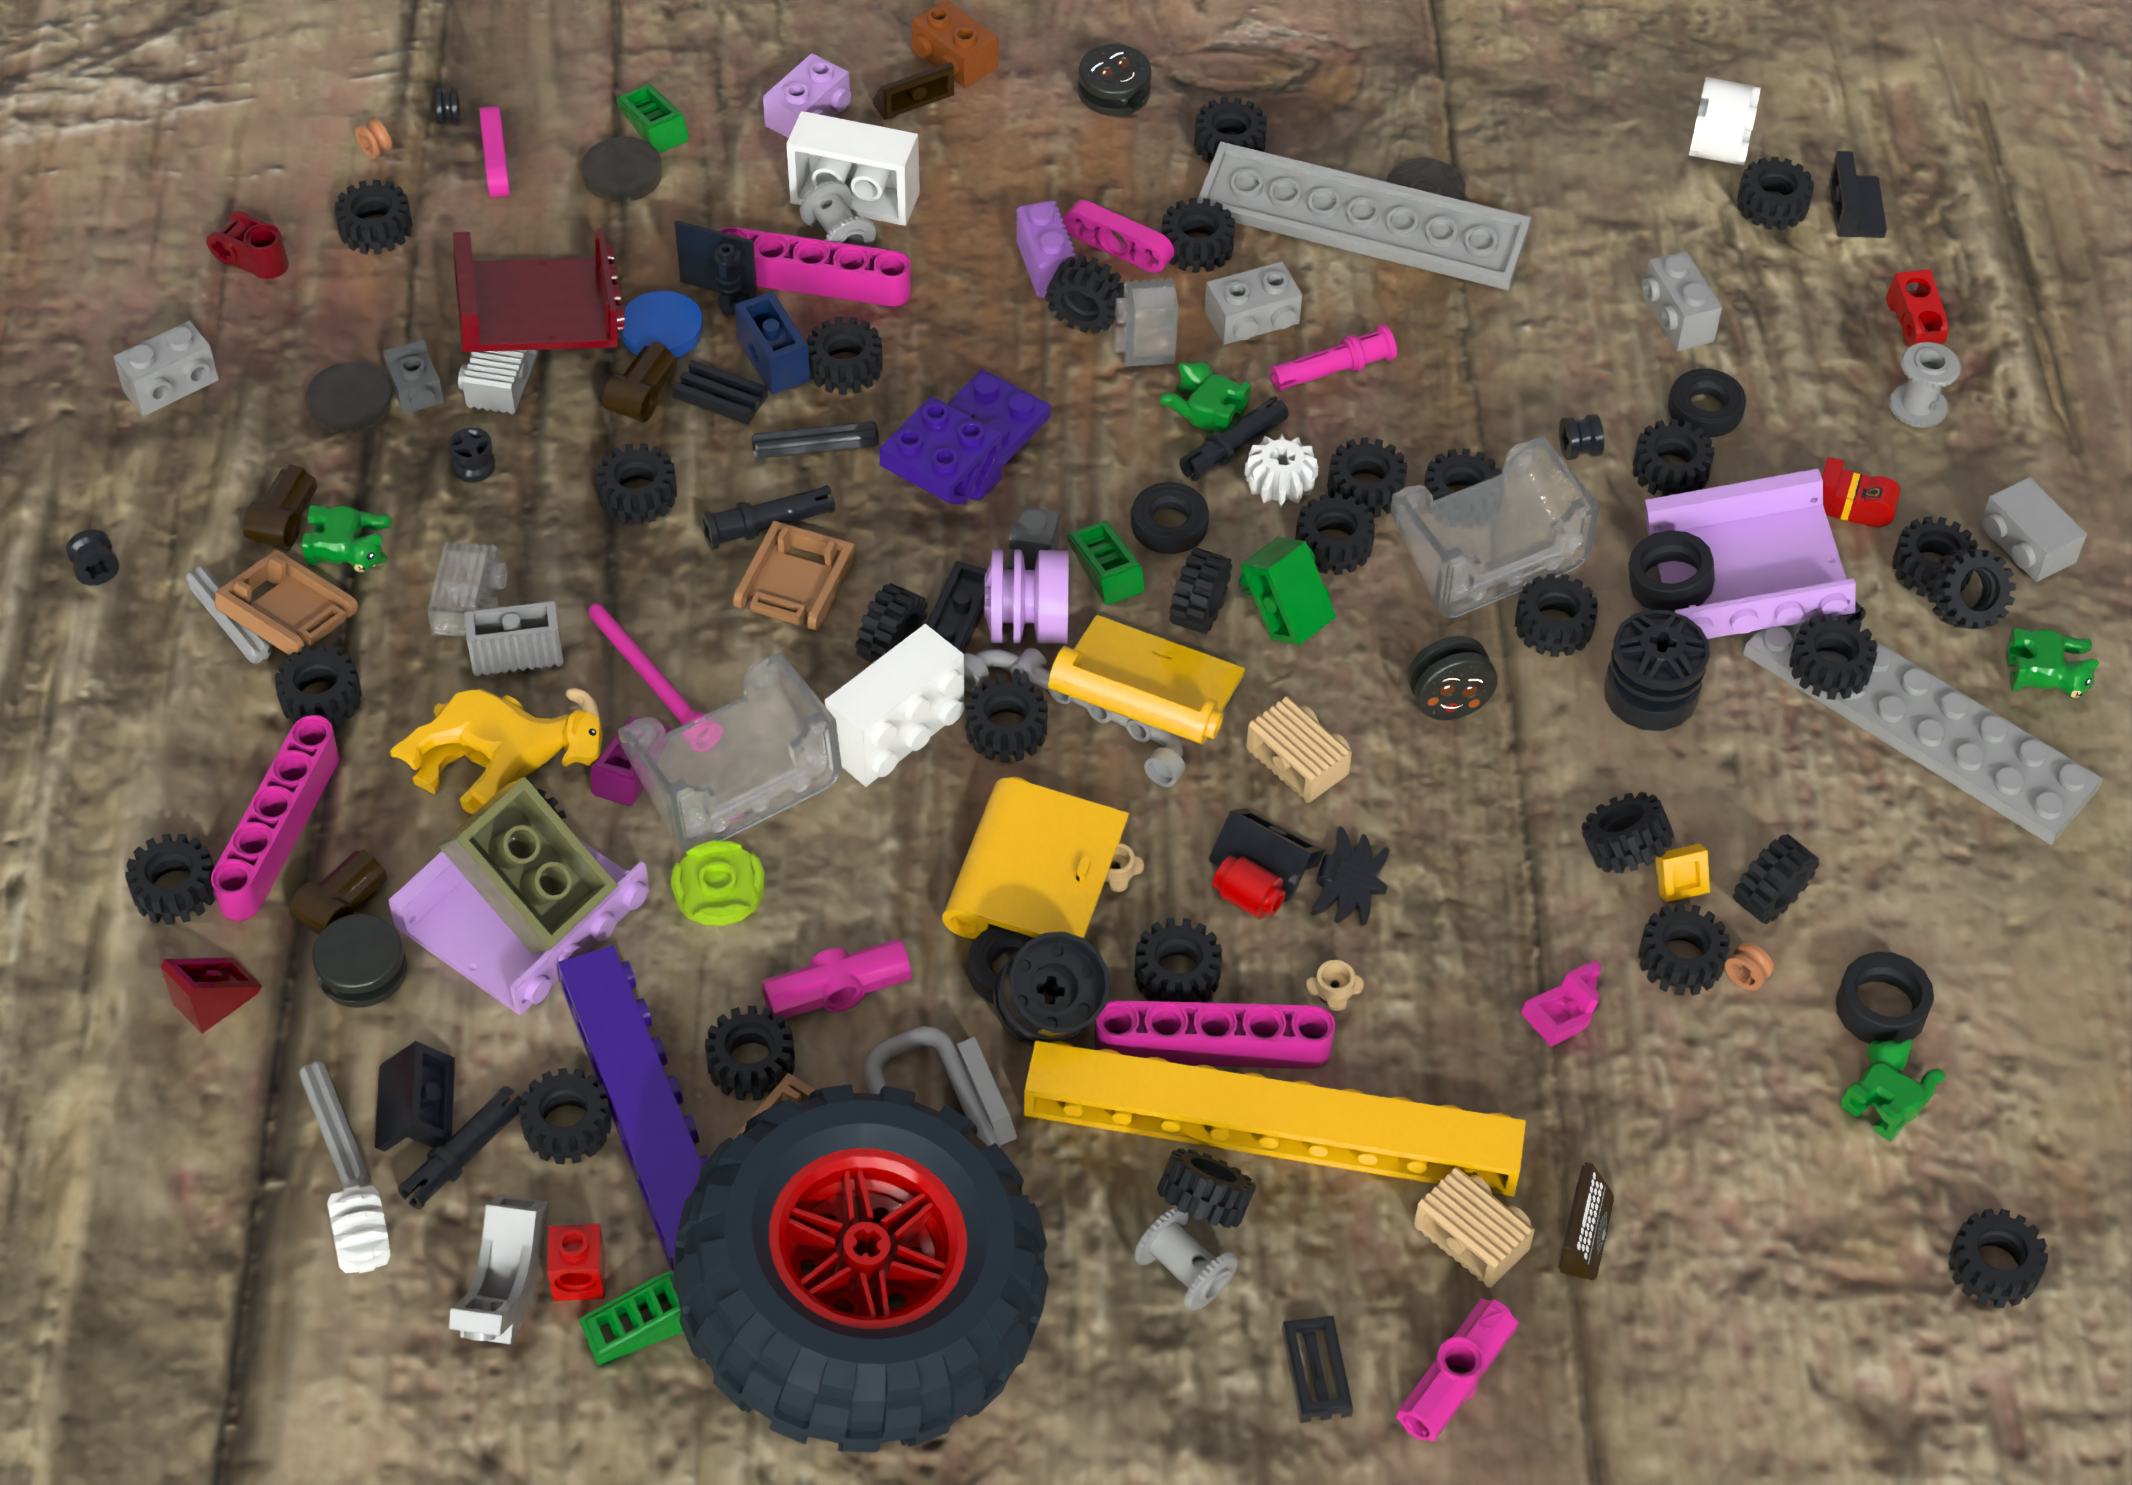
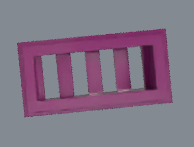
M630 716L591 767L592 794L624 805H633L672 736V728ZM632 738H637V739L644 740V741H647V742H650V743H649V744H646V743H643V742H639V741H636V740H632Z

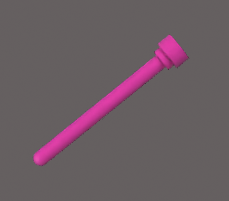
M599 603L592 604L588 609V615L681 722L683 740L696 753H703L713 748L721 739L723 732L721 726L710 714L694 711L605 607Z

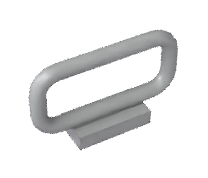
M923 1026L908 1030L881 1042L866 1057L863 1067L866 1086L870 1094H879L884 1085L888 1086L882 1071L887 1061L921 1046L935 1048L966 1118L970 1119L978 1129L976 1136L987 1146L996 1143L999 1148L1001 1145L1017 1139L1010 1114L975 1036L958 1043L956 1046L946 1032L935 1027Z

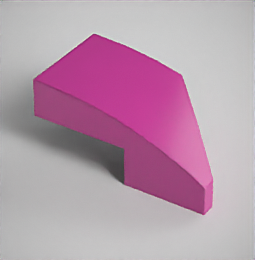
M1597 960L1568 972L1560 986L1525 1002L1521 1014L1550 1047L1588 1027L1599 998V992H1596L1601 964Z

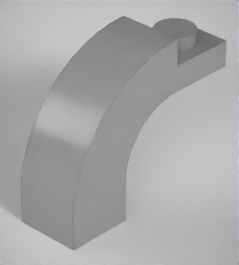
M497 1195L486 1204L481 1250L476 1272L467 1294L450 1309L448 1329L459 1330L461 1338L504 1344H511L514 1341L525 1319L538 1273L548 1201Z

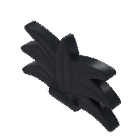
M1339 826L1336 832V850L1333 855L1327 854L1323 857L1316 882L1322 887V893L1312 906L1310 914L1312 916L1320 914L1337 901L1338 906L1334 922L1339 923L1357 908L1360 924L1365 926L1371 909V894H1385L1388 888L1377 876L1385 865L1390 851L1389 848H1383L1381 852L1372 858L1369 840L1365 834H1362L1358 846L1352 853L1349 837L1344 828Z

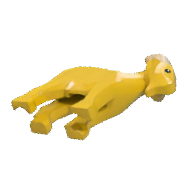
M572 688L566 691V697L579 705L571 706L569 709L571 713L553 719L536 718L530 715L511 696L505 695L503 698H500L483 689H472L454 694L450 701L445 704L438 703L434 707L436 718L431 723L418 727L407 738L396 744L390 752L393 758L398 757L404 760L416 771L419 769L412 777L414 784L434 795L441 785L440 773L447 764L466 756L472 762L486 767L481 777L460 798L464 811L473 815L506 784L533 774L561 750H566L562 759L564 767L576 762L593 766L600 756L603 733L596 701L589 693L581 689Z

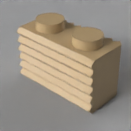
M1285 696L1282 701H1278L1276 706H1272L1269 711L1265 710L1262 716L1258 715L1256 720H1252L1248 725L1246 745L1248 752L1253 753L1255 758H1259L1261 764H1265L1267 769H1271L1274 775H1278L1280 781H1284L1286 786H1290L1292 791L1297 792L1299 797H1303L1306 803L1316 799L1349 774L1352 752L1345 738L1338 733H1329L1319 724L1317 716L1309 707L1305 705L1299 707L1289 697Z
M1455 1167L1451 1173L1447 1174L1444 1180L1440 1181L1438 1186H1435L1425 1198L1421 1199L1417 1206L1414 1222L1416 1229L1422 1231L1425 1237H1429L1432 1243H1437L1440 1249L1445 1250L1447 1255L1454 1258L1455 1262H1460L1463 1268H1467L1470 1274L1476 1275L1479 1281H1483L1486 1287L1490 1288L1530 1250L1535 1231L1531 1227L1529 1218L1521 1209L1512 1205L1506 1207L1492 1195L1491 1188L1481 1177L1474 1174L1468 1176L1458 1167Z

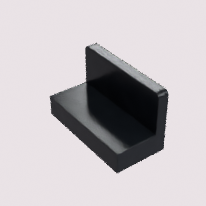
M1837 151L1829 179L1837 237L1884 238L1887 226L1879 178L1877 176L1856 175L1853 152Z
M1243 808L1230 811L1209 856V861L1220 867L1222 862L1230 855L1238 859L1245 857L1283 879L1282 890L1286 892L1284 902L1292 900L1305 870L1318 867L1325 850L1249 809Z
M415 1041L380 1065L375 1132L376 1149L385 1152L407 1137L432 1148L436 1145L442 1147L452 1137L455 1057Z

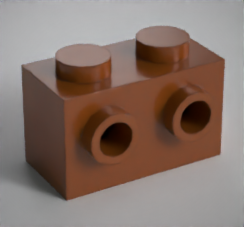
M943 0L911 20L912 50L920 58L927 60L935 67L952 62L954 65V81L963 88H966L999 67V37L950 1Z

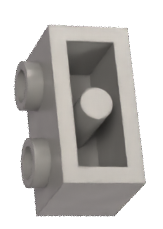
M1683 251L1649 260L1646 276L1642 280V296L1676 351L1714 342L1722 305L1688 252Z
M1282 261L1206 282L1204 312L1223 345L1300 324L1302 293Z
M190 320L113 356L123 392L143 417L219 380L210 345Z
M2031 477L1989 496L1980 522V526L1985 530L1986 534L1992 540H1995L2013 558L2015 564L2023 569L2035 582L2076 563L2087 533Z

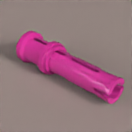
M1381 324L1375 328V331L1355 337L1353 334L1347 335L1341 340L1340 344L1331 348L1270 366L1271 382L1275 390L1281 392L1292 386L1328 376L1341 370L1349 369L1350 371L1358 372L1363 370L1366 364L1381 359L1386 361L1395 360L1397 348L1391 330L1386 324Z

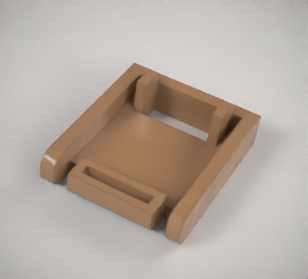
M773 521L736 589L733 598L734 607L744 609L750 600L751 612L799 626L808 617V628L818 631L855 560V544ZM791 547L825 556V565L787 554Z
M277 549L215 592V609L288 655L293 652L300 655L302 653L301 648L311 647L345 622L346 618H350L358 611V603L355 598ZM266 580L275 585L274 588L251 603L252 590Z

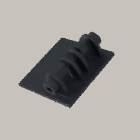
M675 221L680 282L721 293L718 298V305L726 314H735L734 304L758 296L754 240L699 225Z

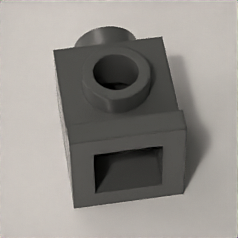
M424 339L383 351L389 382L403 414L444 403L440 379L429 356Z
M1030 507L1024 508V512L1020 517V524L1013 523L1011 528L1009 549H1012L1007 569H1014L1015 549L1022 550L1026 570H1035L1039 550H1058L1059 512Z

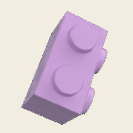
M811 53L763 96L765 126L789 138L801 111L834 117L837 113L844 111L851 100L849 72Z

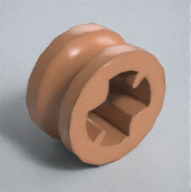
M373 118L369 120L367 127L360 125L355 128L357 141L369 158L375 159L379 157L380 151L386 153L392 150L391 138L386 128L378 119Z
M1741 943L1738 945L1734 954L1728 957L1724 965L1729 978L1735 984L1750 991L1761 988L1765 979L1774 971V964L1770 956L1762 948L1751 943Z

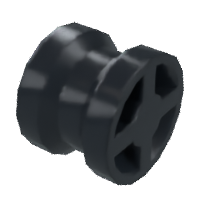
M1597 414L1586 415L1583 420L1577 421L1573 417H1566L1560 420L1559 441L1562 454L1566 460L1577 459L1580 454H1588L1591 457L1603 454L1604 431L1600 417Z
M473 427L464 428L457 431L450 438L448 443L449 451L452 457L453 472L457 478L473 483L487 479L494 472L496 465L494 454L492 453V441L486 431Z
M97 529L85 530L77 533L68 541L66 551L69 560L74 564L73 570L76 578L82 584L89 586L100 585L108 582L118 573L120 565L116 554L112 551L109 536L105 532Z

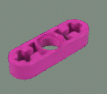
M481 107L479 111L490 199L510 197L500 107Z
M1078 200L1063 217L1066 230L1077 240L1148 272H1161L1174 257V247L1166 236L1090 201ZM1112 230L1120 234L1125 240V242L1119 240L1113 234Z

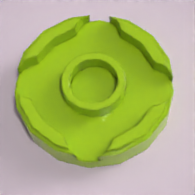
M712 840L695 845L686 851L687 856L680 863L677 861L672 869L671 891L677 908L688 919L703 925L725 926L742 921L757 909L764 898L766 881L760 859L753 852L751 855L748 851L742 849L741 844L733 841Z

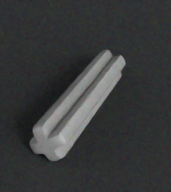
M198 566L194 571H189L186 575L188 587L246 658L254 664H259L263 659H268L271 655L268 641L215 609V592L222 586L212 573L203 566Z
M321 1061L304 1065L299 1071L301 1081L342 1186L344 1188L357 1185L364 1186L369 1180L367 1169L326 1066Z

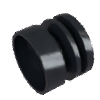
M1650 609L1633 614L1621 623L1614 638L1611 661L1608 665L1604 682L1605 700L1612 713L1626 724L1642 730L1664 731L1675 728L1688 720L1697 706L1702 688V680L1710 657L1709 641L1702 629L1688 617L1669 610Z
M1067 932L1043 933L1026 942L998 972L992 991L994 1011L1003 1028L1019 1042L1034 1046L1035 1040L1048 1043L1053 1041L1066 1042L1092 1024L1105 1008L1110 992L1109 972L1099 951L1084 938ZM1042 986H1046V993L1048 995L1054 996V999L1049 1004L1045 1003V995L1037 993V990Z

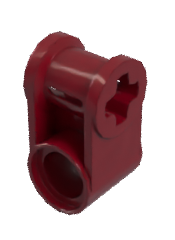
M234 211L229 216L228 223L219 232H212L206 239L209 250L218 260L248 271L259 278L273 279L281 276L288 269L289 262L280 230L275 225L250 217L242 211Z

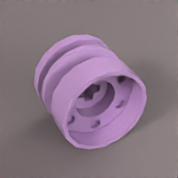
M992 549V559L985 574V619L991 633V643H1002L1003 623H1014V643L1021 642L1025 623H1034L1038 643L1067 644L1068 550H1039L1035 570H1026L1021 549H1015L1014 569H1003V549Z

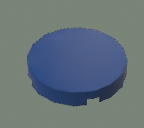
M653 291L642 294L627 304L624 308L625 330L620 331L625 346L635 355H638L644 346L657 342L665 345L677 358L694 349L699 343V336L703 333V315L698 304L686 295L674 291Z

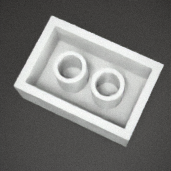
M801 111L786 143L790 203L801 205L806 194L815 186L827 181H841L849 186L852 191L853 200L849 210L854 216H865L873 220L906 226L920 194L918 134ZM824 202L822 209L828 207L832 202Z
M927 624L921 626L825 699L828 756L865 787L877 778L887 776L900 760L912 751H918L923 748L932 735L945 725H952L962 715L964 711V654Z

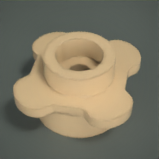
M1119 843L1105 881L1109 884V888L1115 892L1126 890L1128 881L1134 875L1143 872V860L1140 857H1135L1130 847Z
M1329 960L1323 963L1317 971V976L1310 977L1306 982L1307 992L1313 996L1318 995L1327 1002L1328 1008L1333 1011L1345 1009L1347 1000L1353 994L1361 993L1364 987L1362 978L1355 975L1352 967L1339 960ZM1331 984H1337L1339 987L1333 988Z

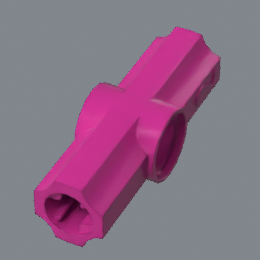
M897 938L849 954L843 948L827 949L814 956L807 967L761 980V990L766 1008L772 1010L773 1020L778 1015L786 1019L825 1007L829 1012L846 1011L860 1003L864 998V994L911 980L912 973L907 952L902 941H899Z
M1481 1298L1454 1336L1441 1344L1436 1360L1397 1412L1396 1419L1402 1423L1407 1433L1420 1441L1428 1440L1434 1443L1463 1402L1475 1395L1480 1379L1518 1328L1519 1321L1513 1317L1508 1307L1495 1299L1485 1300ZM1459 1366L1464 1368L1467 1373H1456L1448 1367Z

